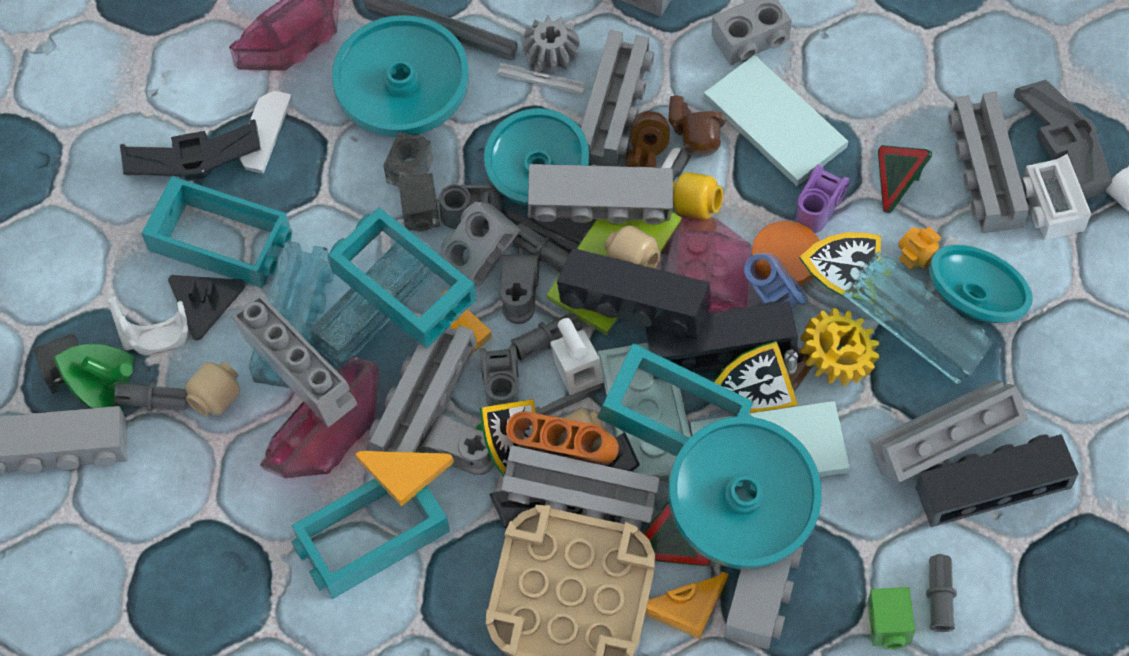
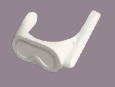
M116 296L108 299L124 350L134 349L140 355L148 356L169 349L179 348L187 342L189 333L182 301L177 302L178 312L172 318L154 325L139 326L131 324L126 320Z

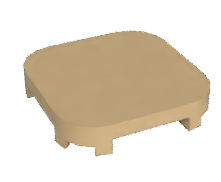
M535 505L534 508L522 512L513 521H510L504 534L505 540L488 610L486 609V626L493 643L508 656H635L639 646L655 573V552L650 540L639 528L627 522L621 524L552 509L550 505Z

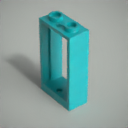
M171 176L141 234L148 251L232 279H240L244 283L263 288L267 278H271L276 272L278 256L282 248L288 247L292 238V229L290 228L287 214ZM186 205L271 232L255 265L170 238Z
M380 207L371 215L368 214L362 217L357 223L355 230L345 239L338 240L328 254L331 269L335 275L426 349L476 301L474 282ZM382 231L451 286L420 318L350 262Z
M633 343L597 416L598 419L677 457L689 437L621 404L637 368L736 415L735 417H753L749 415V412L754 402Z
M373 479L293 524L292 528L296 539L292 540L291 543L301 561L308 558L314 567L309 573L319 591L326 588L331 598L334 599L449 533L448 518L428 486L412 497L425 521L334 573L330 572L310 537L383 497L388 492L376 479Z

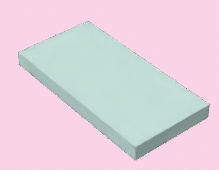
M755 55L704 92V99L717 112L723 113L725 119L796 186H799L810 177L816 165L824 166L848 146L846 138Z
M647 343L636 344L648 350ZM631 346L598 351L606 397ZM637 368L621 404L690 438L691 435L680 388L662 379H653V375ZM613 426L616 438L623 431ZM626 433L640 463V466L633 472L658 477L660 481L669 480L670 471L676 456Z
M835 401L749 413V415L755 418L773 422L793 434L810 453L820 477L849 473L850 465ZM735 416L690 422L691 436L710 423Z

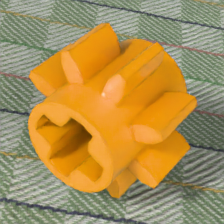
M917 227L911 228L898 243L902 253L899 260L910 270L914 267L916 269L919 267L924 270L928 269L932 257L941 249L938 244L941 237L930 227L926 229L921 228V230Z

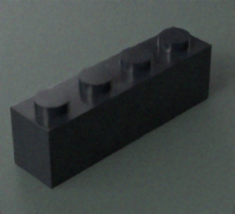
M572 248L557 280L560 303L574 309L582 308L598 312L608 318L617 317L632 321L643 327L652 326L667 330L678 336L686 335L697 338L711 306L710 282Z
M790 301L767 302L758 306L734 307L727 311L708 313L697 338L686 335H674L667 330L652 326L645 327L648 351L694 373L724 369L742 353L776 340L783 359L788 350H794L793 354L796 352L798 355V335Z
M1043 434L1032 438L1027 444L1016 447L1013 444H1006L987 455L979 457L978 454H970L951 465L936 464L919 474L915 488L930 527H935L1071 489L1079 473L1062 434L1052 437Z

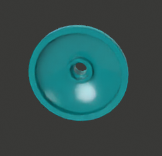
M528 109L509 116L493 130L486 143L484 164L491 184L501 195L515 203L528 205L529 164L588 166L589 148L583 131L568 116L550 109Z
M949 245L939 249L930 261L929 274L937 292L952 307L971 318L988 323L1014 322L1023 318L1032 305V292L1024 277L1009 263L990 252L972 246Z

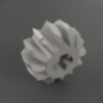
M548 15L545 22L534 19L533 28H526L524 42L522 43L523 52L527 55L529 65L537 64L540 73L544 69L550 68L555 74L558 66L568 69L570 61H576L578 47L580 46L579 36L575 33L572 23L564 24L562 16L556 21H551Z

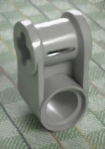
M437 416L421 447V451L423 453L450 454L454 459V463L451 466L473 475H484L491 471L494 463L485 445L483 431L461 424L447 416Z

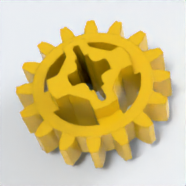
M833 308L829 315L823 310L820 311L816 318L812 317L805 326L806 330L800 336V340L805 342L800 352L809 354L810 357L805 364L807 366L815 365L818 368L815 373L817 377L825 373L828 375L827 379L830 384L836 378H839L842 386H846L851 380L857 384L874 369L875 366L873 364L879 358V354L874 352V350L878 347L879 342L870 340L869 337L874 330L872 328L864 330L862 327L863 318H859L855 322L851 319V311H847L844 316H840L837 308ZM839 344H842V348L840 350H837L836 348L839 346Z

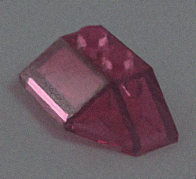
M340 0L278 1L260 14L244 30L240 39L235 40L229 46L234 66L238 70L286 71L292 65L302 62L307 54L319 45L327 43L337 33Z
M682 217L677 274L710 282L711 306L708 313L727 311L734 307H747L749 281L745 276L744 266L750 258L751 244L717 218L700 220Z
M352 356L347 360L346 366L336 371L347 381L350 387L349 392L354 396L358 405L328 428L302 402L271 438L265 452V458L262 459L260 466L264 470L283 478L329 474L342 461L343 456L353 444L364 435L368 426L375 419L379 374L377 364L356 356Z

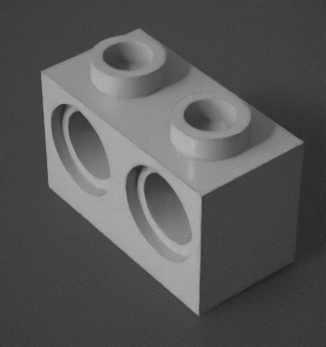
M749 0L713 16L711 36L729 64L733 65L740 61H746L753 55L756 56V54L769 48H778L790 39L792 20L779 0Z
M475 201L474 204L468 206L462 213L461 222L456 230L443 240L441 244L442 250L439 255L474 282L475 285L481 286L521 229L492 204ZM487 220L489 223V230L487 234L484 235L482 227L484 222ZM467 248L469 252L468 261L464 263L463 253Z

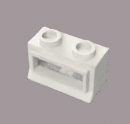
M1068 154L1056 160L1026 166L1021 183L1025 197L1029 199L1032 207V222L1035 228H1040L1044 240L1085 231L1091 212Z

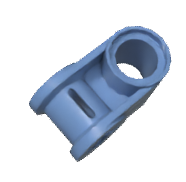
M758 253L746 261L744 266L745 276L759 295L763 304L779 302L788 294L789 297L783 301H790L791 309L799 303L804 305L808 302L800 285L789 274L776 255L772 253ZM761 259L767 260L771 265V274L767 279L760 278L756 273L757 262Z

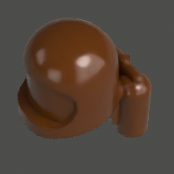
M674 95L670 97L668 122L673 126L675 133L678 135L683 133V145L686 150L700 157L710 156L717 152L721 146L720 128L725 125L724 114L717 111L691 113L688 104L684 102L682 96Z
M652 110L644 111L633 120L630 134L633 150L628 151L626 154V167L657 168L655 156L667 148L670 140V127L667 119L661 113Z

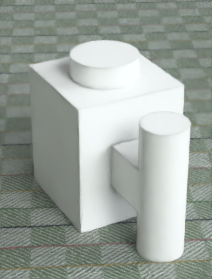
M569 318L560 320L558 328L563 337L551 341L550 345L555 367L569 394L572 395L604 383L600 358L584 329L577 332Z

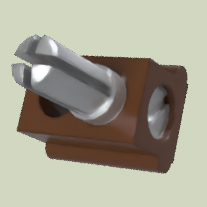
M798 348V355L796 352L793 354L794 350H788L783 359L794 391L814 366H807L805 364L810 356L809 354L801 353L800 348Z

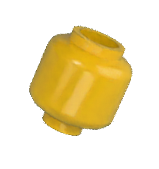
M685 172L678 178L677 182H673V207L678 216L708 220L714 213L719 212L723 202V189L718 185L717 180L713 176Z

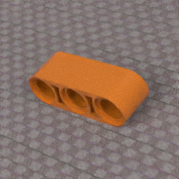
M525 411L514 414L506 426L507 436L513 443L522 448L599 465H607L616 458L619 451L617 439L601 427L590 423ZM533 425L532 434L524 439L526 429ZM567 431L566 441L558 446L559 436ZM598 438H602L600 448L592 453L591 446L593 442Z

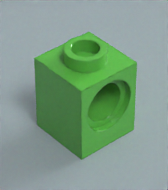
M910 587L871 589L867 605L872 646L883 645L884 649L896 650L904 648L906 644H911L915 634Z

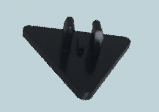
M171 275L168 278L177 302H183L187 325L193 339L196 341L202 339L245 289V283L240 279Z

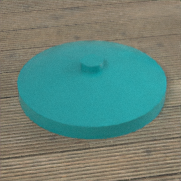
M397 15L372 21L350 35L340 47L334 60L332 82L340 108L356 125L382 136L408 137L428 132L440 126L458 110L468 90L469 68L466 53L461 43L448 29L426 18Z
M746 416L730 417L706 425L692 435L683 445L670 471L668 503L677 529L688 544L699 554L726 567L758 569L774 565L786 559L809 537L820 514L822 487L819 472L813 458L805 446L793 434L783 427L764 419Z

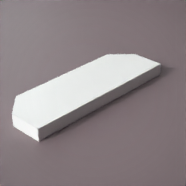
M272 91L258 99L250 120H256L262 150L254 151L239 158L245 170L264 174L291 103V94Z

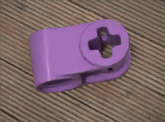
M816 165L805 188L799 195L795 222L810 228L814 233L820 232L825 227L835 208L842 202L848 190L850 178L846 176L839 178L824 171V166Z

